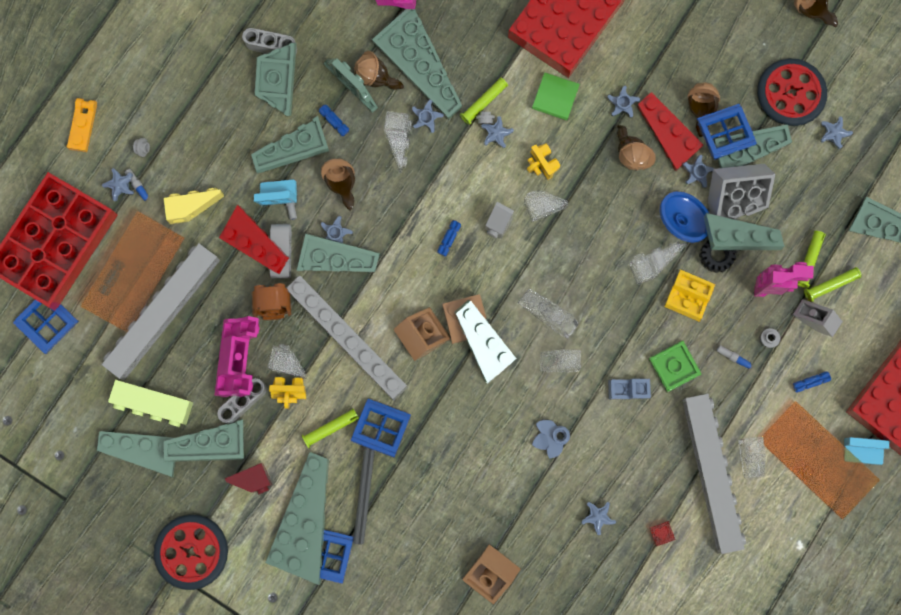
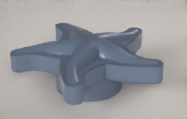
M626 86L622 88L619 96L613 97L608 95L607 98L615 105V111L611 115L616 116L623 111L632 118L633 110L631 105L634 102H639L640 98L627 95Z
M432 100L427 102L424 109L412 107L414 113L419 117L417 124L413 126L414 128L427 125L432 133L435 131L434 120L438 117H444V114L432 110Z
M500 116L497 117V122L494 125H481V128L488 132L484 142L485 146L490 142H497L498 145L505 148L504 137L514 131L513 128L506 129L502 127Z
M839 117L834 125L826 121L821 122V125L826 129V134L822 137L821 143L829 140L838 149H841V139L853 134L852 131H846L842 128V117Z
M702 155L696 158L694 165H690L687 162L683 163L684 168L690 173L689 179L685 182L686 184L697 180L702 184L703 188L707 187L706 175L708 172H713L714 168L702 163Z
M113 168L112 180L102 184V187L112 189L113 201H117L121 193L133 195L134 192L129 189V182L133 174L128 173L127 176H121Z
M341 216L337 217L333 225L321 223V226L327 232L326 239L343 243V236L353 234V231L342 228Z
M588 502L587 506L590 508V515L584 518L581 523L594 524L597 535H601L600 530L603 524L616 523L615 520H611L607 516L610 503L606 502L604 507L598 509L595 505Z

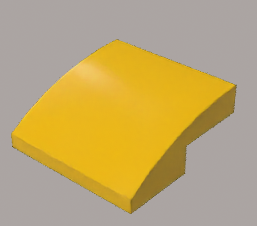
M680 269L664 307L700 322L716 284Z

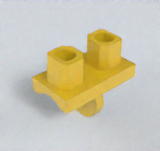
M547 143L538 147L537 145L532 146L530 153L533 158L528 159L530 164L527 168L528 172L534 171L537 176L543 172L547 180L551 179L553 174L560 169L558 160L554 158L547 162L544 158L551 154Z
M275 377L273 385L269 387L271 399H277V403H284L285 409H289L290 403H297V399H306L303 378H293L292 385H285V378Z

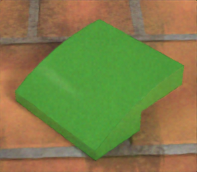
M544 73L532 109L568 120L580 84Z

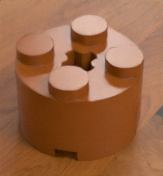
M278 283L274 284L273 287H266L264 285L254 286V291L251 293L253 317L263 316V320L283 319L284 314L288 313V316L291 315L290 293L285 288V284Z

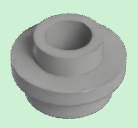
M480 112L476 119H478V124H492L495 116L491 115V112Z
M145 138L135 140L133 145L134 153L140 157L147 155L150 150V144Z
M769 328L762 332L760 339L765 347L773 348L779 344L780 334L775 329ZM768 335H772L774 340L769 341Z

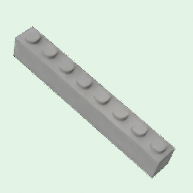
M201 244L191 248L188 258L178 264L175 274L166 279L163 289L154 294L151 304L142 309L140 312L141 316L137 321H133L130 324L127 334L121 336L117 340L114 350L105 355L102 366L119 379L125 380L219 263L218 257Z
M301 276L297 277L287 287L294 299L393 401L408 388Z
M709 394L685 398L682 402L717 554L744 550L746 539L744 533L740 531L741 518L735 510L737 501L735 494H732L730 489L732 479L726 471L728 466L727 458L722 454L721 450L723 441L721 436H718L716 429L719 428L717 417L713 416V399L709 398Z

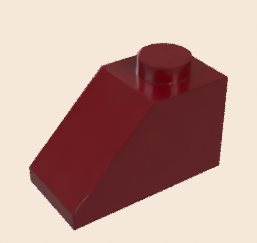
M263 463L225 478L227 483L251 493L257 492L258 495L269 491L268 487L272 486Z

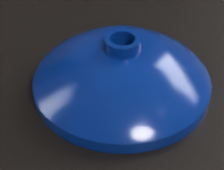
M672 192L664 197L660 204V217L664 226L672 235L680 240L692 243L702 241L708 236L704 216L706 213L709 214V212L697 198L685 192Z

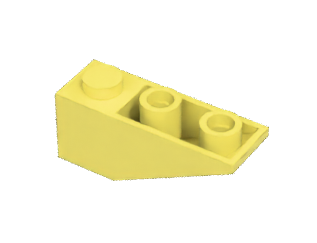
M209 188L206 190L207 192L200 193L199 191H190L187 195L171 194L169 197L164 198L166 220L170 224L189 222L222 199L224 194L217 188Z

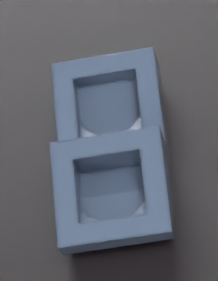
M650 379L608 380L609 400L651 398Z

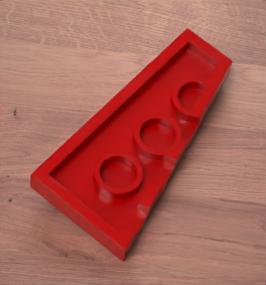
M652 92L637 105L646 123L654 132L655 138L663 147L667 158L673 164L675 171L703 147V144Z
M237 205L219 238L275 273L280 274L289 257L267 236L266 232L255 223L245 210Z

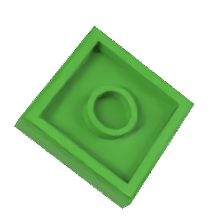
M684 341L649 358L666 392L702 374Z

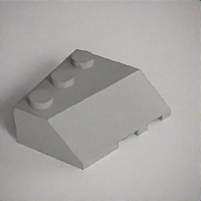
M766 164L713 169L707 202L710 214L736 220V218L745 214L749 216L769 208L775 173Z

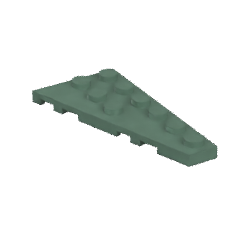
M405 9L376 35L372 42L429 100L433 101V105L449 120L462 108V104L453 85L450 83L447 73L416 10Z
M309 452L265 563L320 585L329 459Z

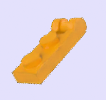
M81 98L76 99L75 112L67 144L69 150L88 151L97 109L96 101L89 100L88 102ZM83 108L88 109L87 114L83 113Z

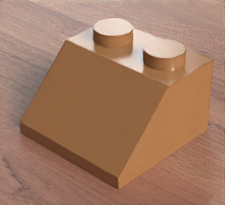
M480 294L443 304V311L452 344L467 340L454 314L465 302L470 300L486 319Z
M430 307L407 317L393 329L414 361L426 356L451 339Z
M489 544L462 580L494 604L511 585L521 569Z

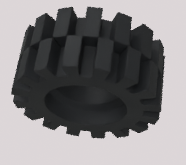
M708 240L701 248L699 257H701V263H704V268L707 267L709 268L708 271L718 273L719 271L724 272L733 265L737 251L723 250L725 253L724 260L715 261L711 257L712 250Z

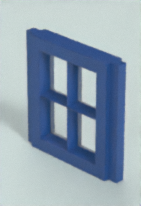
M740 104L697 118L700 130L714 160L757 144ZM737 116L741 125L727 129L724 120ZM721 122L724 131L711 135L707 126ZM742 128L746 138L733 142L730 132ZM726 134L729 144L716 148L713 138Z
M34 300L13 323L44 354H47L79 321L61 304L55 311L52 310L53 313L45 319L36 310L42 303ZM32 313L43 322L36 330L26 321ZM55 315L66 324L59 332L49 323ZM45 325L56 334L49 342L38 333Z
M367 399L352 435L351 442L394 458L411 414ZM370 411L384 416L380 425L367 421ZM387 417L401 422L397 432L384 427ZM365 424L378 429L375 439L361 434ZM382 431L396 435L392 445L378 440Z
M324 530L326 546L324 552H322L321 579L343 584L353 544V536ZM330 543L345 546L343 555L329 554ZM327 557L341 560L339 571L324 568Z

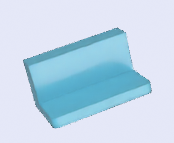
M295 180L260 183V193L254 194V202L261 206L296 203L297 182Z
M852 437L844 438L843 460L845 462L882 465L884 449H889V441Z

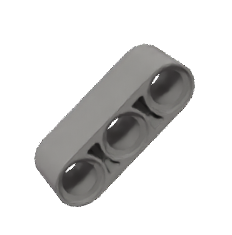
M254 28L246 29L242 35L244 43L249 50L266 54L285 47L290 43H295L291 36ZM250 37H256L255 41H248ZM268 41H274V44L271 46L266 45Z
M271 224L270 239L282 249L289 259L280 274L270 270V277L291 278V224Z
M252 379L253 385L256 383L261 384L260 392L253 393L251 391L250 395L245 396L247 402L244 406L238 405L239 396H232L219 408L217 413L219 420L231 424L239 419L265 395L267 391L265 383L260 379ZM230 409L232 417L225 420L223 414L226 410Z

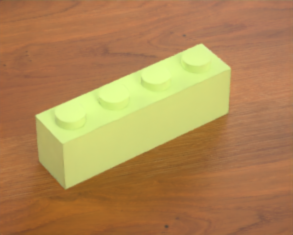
M115 380L108 400L109 403L114 404L113 408L124 411L125 408L132 409V414L143 416L144 413L150 414V419L160 422L162 418L169 420L168 424L180 427V424H187L193 402Z

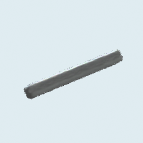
M367 447L364 448L353 540L354 544L359 545L364 544L375 452V450Z

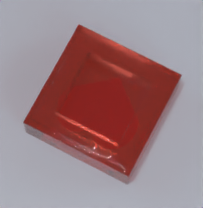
M669 521L649 527L656 546L675 540Z

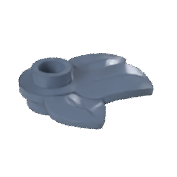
M550 420L537 422L536 426L541 433L535 437L532 445L537 449L547 450L549 458L557 457L561 454L563 445L570 439L568 429L563 426H557ZM558 432L563 433V439L560 440L556 437Z

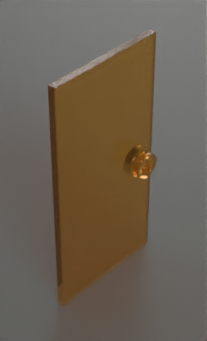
M137 211L80 307L128 332V327L133 321L137 320L183 242L184 237Z
M797 401L758 439L841 519H844L880 481L876 475Z

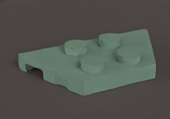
M290 43L285 47L257 57L255 96L265 100L269 105L277 108L286 116H291L297 43Z
M328 58L323 63L372 113L378 108L364 86L363 79L358 74L354 75L346 62L343 61L341 63L337 58Z

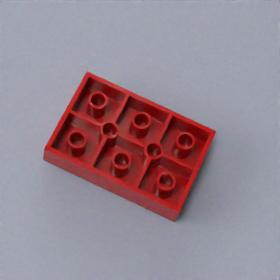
M530 0L510 27L508 38L569 79L625 0Z
M47 172L0 244V279L55 311L118 215L112 209Z
M901 340L846 411L848 415L880 440L889 441V447L900 455Z

